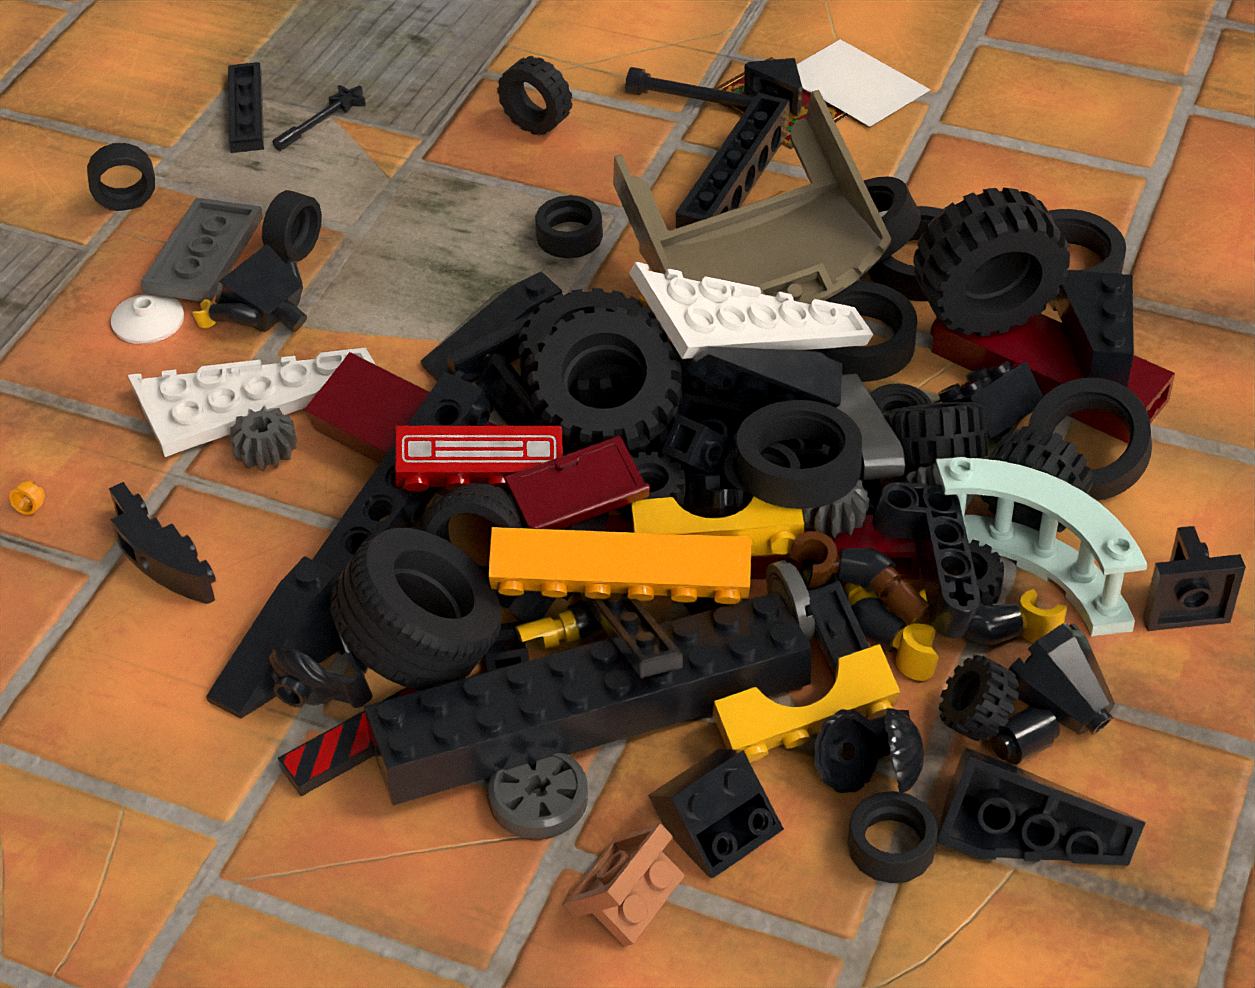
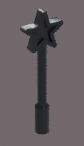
M338 85V94L329 96L328 107L299 126H293L273 139L274 147L278 151L283 150L301 138L302 133L341 107H343L344 113H348L352 106H366L365 97L361 96L363 94L362 86L347 89L342 85Z

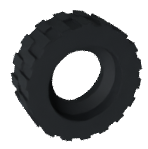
M523 57L506 70L498 80L497 94H499V102L503 106L504 112L512 119L511 121L515 125L517 124L524 131H529L535 135L541 133V135L546 134L570 114L569 110L572 109L573 103H571V99L573 97L572 92L569 90V84L563 78V74L554 68L553 64L544 61L543 58ZM524 82L531 84L539 91L545 101L546 109L537 106L529 98L524 88Z

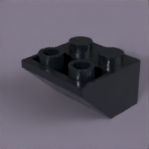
M1007 360L989 369L983 366L973 370L965 376L967 382L961 386L959 383H956L939 391L938 396L940 399L932 404L976 402L984 405L987 439H991L1032 413L1044 396L1026 361L1010 365Z
M717 749L648 795L664 827L673 836L672 839L710 878L716 877L784 830L744 750Z

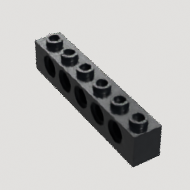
M757 93L676 211V229L741 207L789 133V100Z
M444 372L407 426H486L490 419L492 408L484 389ZM394 443L312 560L341 574L362 542L372 534L393 528H412L413 525L419 523L424 516L427 504L434 494L442 490L443 487H429V489L420 492L396 487ZM389 516L387 519L380 521L383 517Z

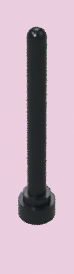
M630 67L625 84L626 93L641 95L642 92L647 93L650 90L741 108H748L755 96L653 78L650 73L645 72V69Z

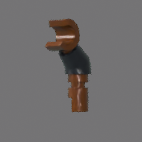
M808 531L798 535L792 544L790 558L797 562L811 559L819 563L812 567L809 588H818L825 585L830 580L831 575L836 574L837 580L859 585L867 592L873 591L879 598L885 596V604L895 614H899L909 625L921 618L931 606L907 581L900 582L901 575L895 570L896 564L884 553L874 548H840L839 553H837L833 540L824 533L817 531Z

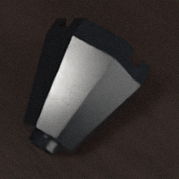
M1062 623L1042 636L1028 648L1031 655L1026 659L1025 663L1019 657L1009 667L1008 670L1016 675L1014 679L1018 680L1019 687L1015 689V691L1019 692L1018 699L1031 707H1046L1053 713L1058 723L1075 733L1084 734L1089 730L1092 734H1096L1113 719L1110 711L1114 707L1115 702L1087 637L1075 624L1068 625L1067 623Z

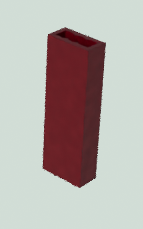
M1035 313L1028 318L1029 322L1020 327L1018 324L1009 327L1008 332L1001 334L996 331L990 332V336H978L974 332L971 335L959 333L943 325L937 317L931 326L930 334L933 336L932 353L970 371L983 366L989 369L1007 360L1010 365L1026 361L1043 396L1065 382L1084 378L1073 355V345L1068 335H1064L1061 329V322L1041 313L1039 315ZM1134 355L1127 388L1141 400L1147 410L1151 424L1170 400L1175 373ZM1084 409L1068 415L1127 444L1129 443L1130 433L1128 428L1120 418L1110 412L1100 409Z
M349 352L304 411L316 431L380 464L395 443L396 426H407L430 392ZM489 421L486 426H497ZM443 487L442 490L436 493L444 496L450 490Z

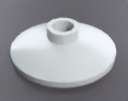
M142 293L126 299L116 307L111 316V326L115 335L128 343H155L168 338L180 328L184 320V311L181 303L175 297Z

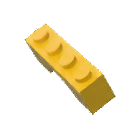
M755 496L742 511L724 518H703L693 515L680 507L673 497L642 499L631 503L633 533L751 537V556L788 554L791 552L792 544L797 536L804 533L802 509L775 506Z
M878 644L839 658L835 670V684L833 688L816 703L803 707L783 706L771 701L757 687L714 701L713 717L725 748L744 750L749 762H754L769 754L768 750L784 744L785 748H794L810 740V735L821 731L824 721L841 709L854 710L862 716L867 715L869 720L885 715L887 708H893L892 706L896 705L900 690L881 645Z

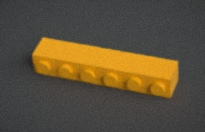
M492 527L489 581L491 589H498V592L503 595L519 596L524 594V590L541 591V594L547 597H565L567 592L585 593L584 595L588 598L606 599L610 597V593H628L629 599H637L639 601L652 600L654 595L671 596V600L676 602H694L697 600V597L714 598L715 602L721 604H736L740 602V599H748L751 537Z

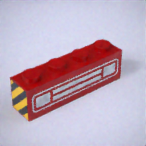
M396 426L395 484L396 487H404L406 490L413 492L425 491L429 487H446L447 490L451 491L459 486L471 483L492 484L507 491L505 476L563 456L562 426Z

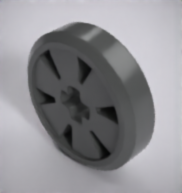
M564 753L553 754L552 757L538 760L536 764L531 766L525 764L505 771L504 769L497 771L491 776L488 786L490 808L496 821L510 833L524 838L543 839L562 834L581 819L588 803V785L585 772L575 759ZM540 789L541 793L546 791V794L537 797L536 793L531 794V791Z

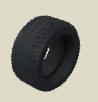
M471 483L459 486L445 494L427 515L421 531L434 534L452 544L448 530L449 519L451 516L460 513H474L491 520L498 528H528L511 493L508 494L505 489L495 487L492 484ZM478 565L489 578V566Z

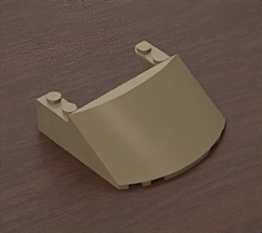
M819 90L811 92L807 117L798 120L792 126L790 133L792 146L811 184L668 231L648 184L639 177L631 176L622 154L614 156V188L639 242V252L653 272L665 274L667 269L678 270L682 272L683 278L701 282L706 276L759 287L763 295L776 297L778 292L792 294L794 301L811 304L814 299L824 301L838 294L857 281L879 260L892 239Z

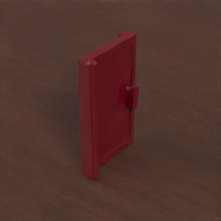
M621 436L504 477L507 490L511 492L528 529L559 530L647 498L650 493V485L642 479Z

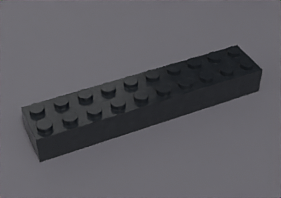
M777 591L736 604L658 624L682 653L683 668L641 678L613 640L608 638L364 706L373 752L393 805H397L490 778L497 771L503 769L505 771L525 764L531 766L536 764V761L552 757L556 753L569 755L713 713L714 701L757 687L762 694L769 697L810 685L812 647Z

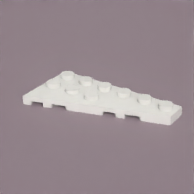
M635 262L629 272L682 359L693 358L707 347L809 350L864 346L868 344L874 335L855 307L814 299L811 304L797 302L793 300L792 294L778 292L776 297L763 295L759 287L706 276L701 282L683 278L681 271L667 269L665 274L649 271L648 264Z
M365 347L322 352L316 359L296 361L295 356L281 357V363L261 365V360L201 366L197 373L177 375L176 369L162 371V377L142 379L141 373L128 375V379L164 456L167 457L229 435L230 427L236 423V417L247 416L248 409L256 412L260 411L265 405L268 411L280 408L282 414L286 415L306 408L349 352L373 364L375 362Z

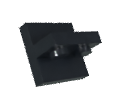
M1195 526L1177 527L1170 561L1155 563L1143 616L1147 631L1231 623L1246 568L1241 554L1209 557L1208 547L1205 542H1200Z

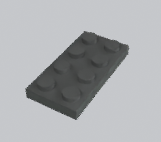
M196 197L141 280L143 293L197 302L208 299L212 302L217 292L218 282L229 274L263 219L262 208L260 206Z

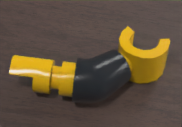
M847 582L844 590L866 641L875 646L880 644L882 649L889 652L898 649L895 660L899 671L913 680H929L935 673L939 659L937 653L932 648L936 633L933 626L928 624H911L907 626V623L891 612L885 602L879 599L873 591L867 592L863 587Z
M923 589L919 594L927 601L925 589ZM1034 589L1026 591L1021 596L1019 608L1016 604L984 605L980 603L972 623L964 635L965 640L978 645L993 646L1022 636L1024 639L1034 643L1062 623H1065L1067 606L1057 604L1052 609L1044 610L1037 608L1038 594Z
M581 598L577 603L569 605L567 611L558 613L555 620L548 616L515 627V632L520 642L538 637L544 650L559 646V640L564 639L565 643L577 640L579 644L596 638L605 631Z

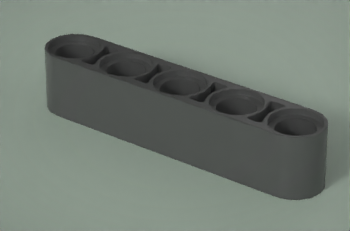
M856 373L842 375L841 404L836 408L854 420L862 435L861 474L859 479L868 481L903 476L905 469L904 453L897 436Z

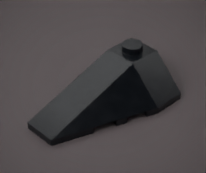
M304 556L277 585L207 694V701L242 719L277 697L273 690L276 682L268 670V656L273 653V650L296 649L311 657L318 664L336 652L340 655L346 653L329 607H331L332 589L337 578L340 576L339 572Z
M965 747L948 790L938 829L937 843L979 859L1017 858L1024 859V861L1040 862V860H1060L1080 864L1129 866L1145 826V821L1012 764Z

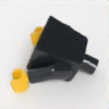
M266 244L218 282L214 304L210 300L205 299L200 303L202 311L192 312L198 327L209 328L215 325L216 322H232L254 327L260 332H267L276 323L281 321L292 332L297 331L307 319V315L297 307L303 290V282L297 263L294 260L280 258Z

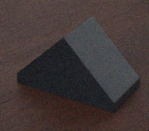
M795 58L746 63L744 65V92L752 96L762 93L789 100V113L798 116L801 113L802 83Z

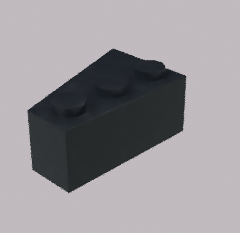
M1068 270L1064 285H1059L1060 292L1054 301L1050 300V305L1053 311H1057L1062 321L1061 329L1064 335H1068L1073 345V355L1084 378L1107 379L1128 387L1134 356L1133 275Z

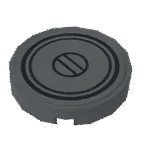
M786 560L769 564L766 569L768 594L779 592L806 639L810 641L815 633V619L813 615L806 617L805 606L810 605V597L801 575L796 567L791 563H787Z

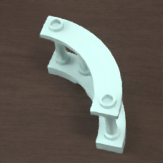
M956 457L936 459L935 465L944 494H957L959 498L968 543H971L972 539L979 541V546L981 547L988 544L992 547L991 553L998 552L1000 556L1016 560V567L1026 570L1046 582L1051 579L1066 591L1065 598L1079 612L1091 636L1133 631L1135 619L1120 593L1124 573L1146 570L1148 564L1129 531L1102 504L1071 484L1026 466L981 458ZM967 494L998 497L995 518L965 515ZM1014 502L1043 512L1040 531L1012 522ZM1058 522L1067 527L1081 540L1079 552L1056 539ZM1095 559L1098 562L1100 569L1094 563Z

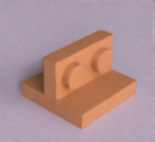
M659 823L614 838L565 899L562 906L574 918L593 913L623 946L634 944L685 876L662 851L673 836Z

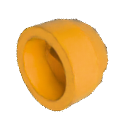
M25 480L17 484L9 492L8 497L10 504L16 511L24 515H32L42 506L45 493L42 486L38 487L35 485V481Z

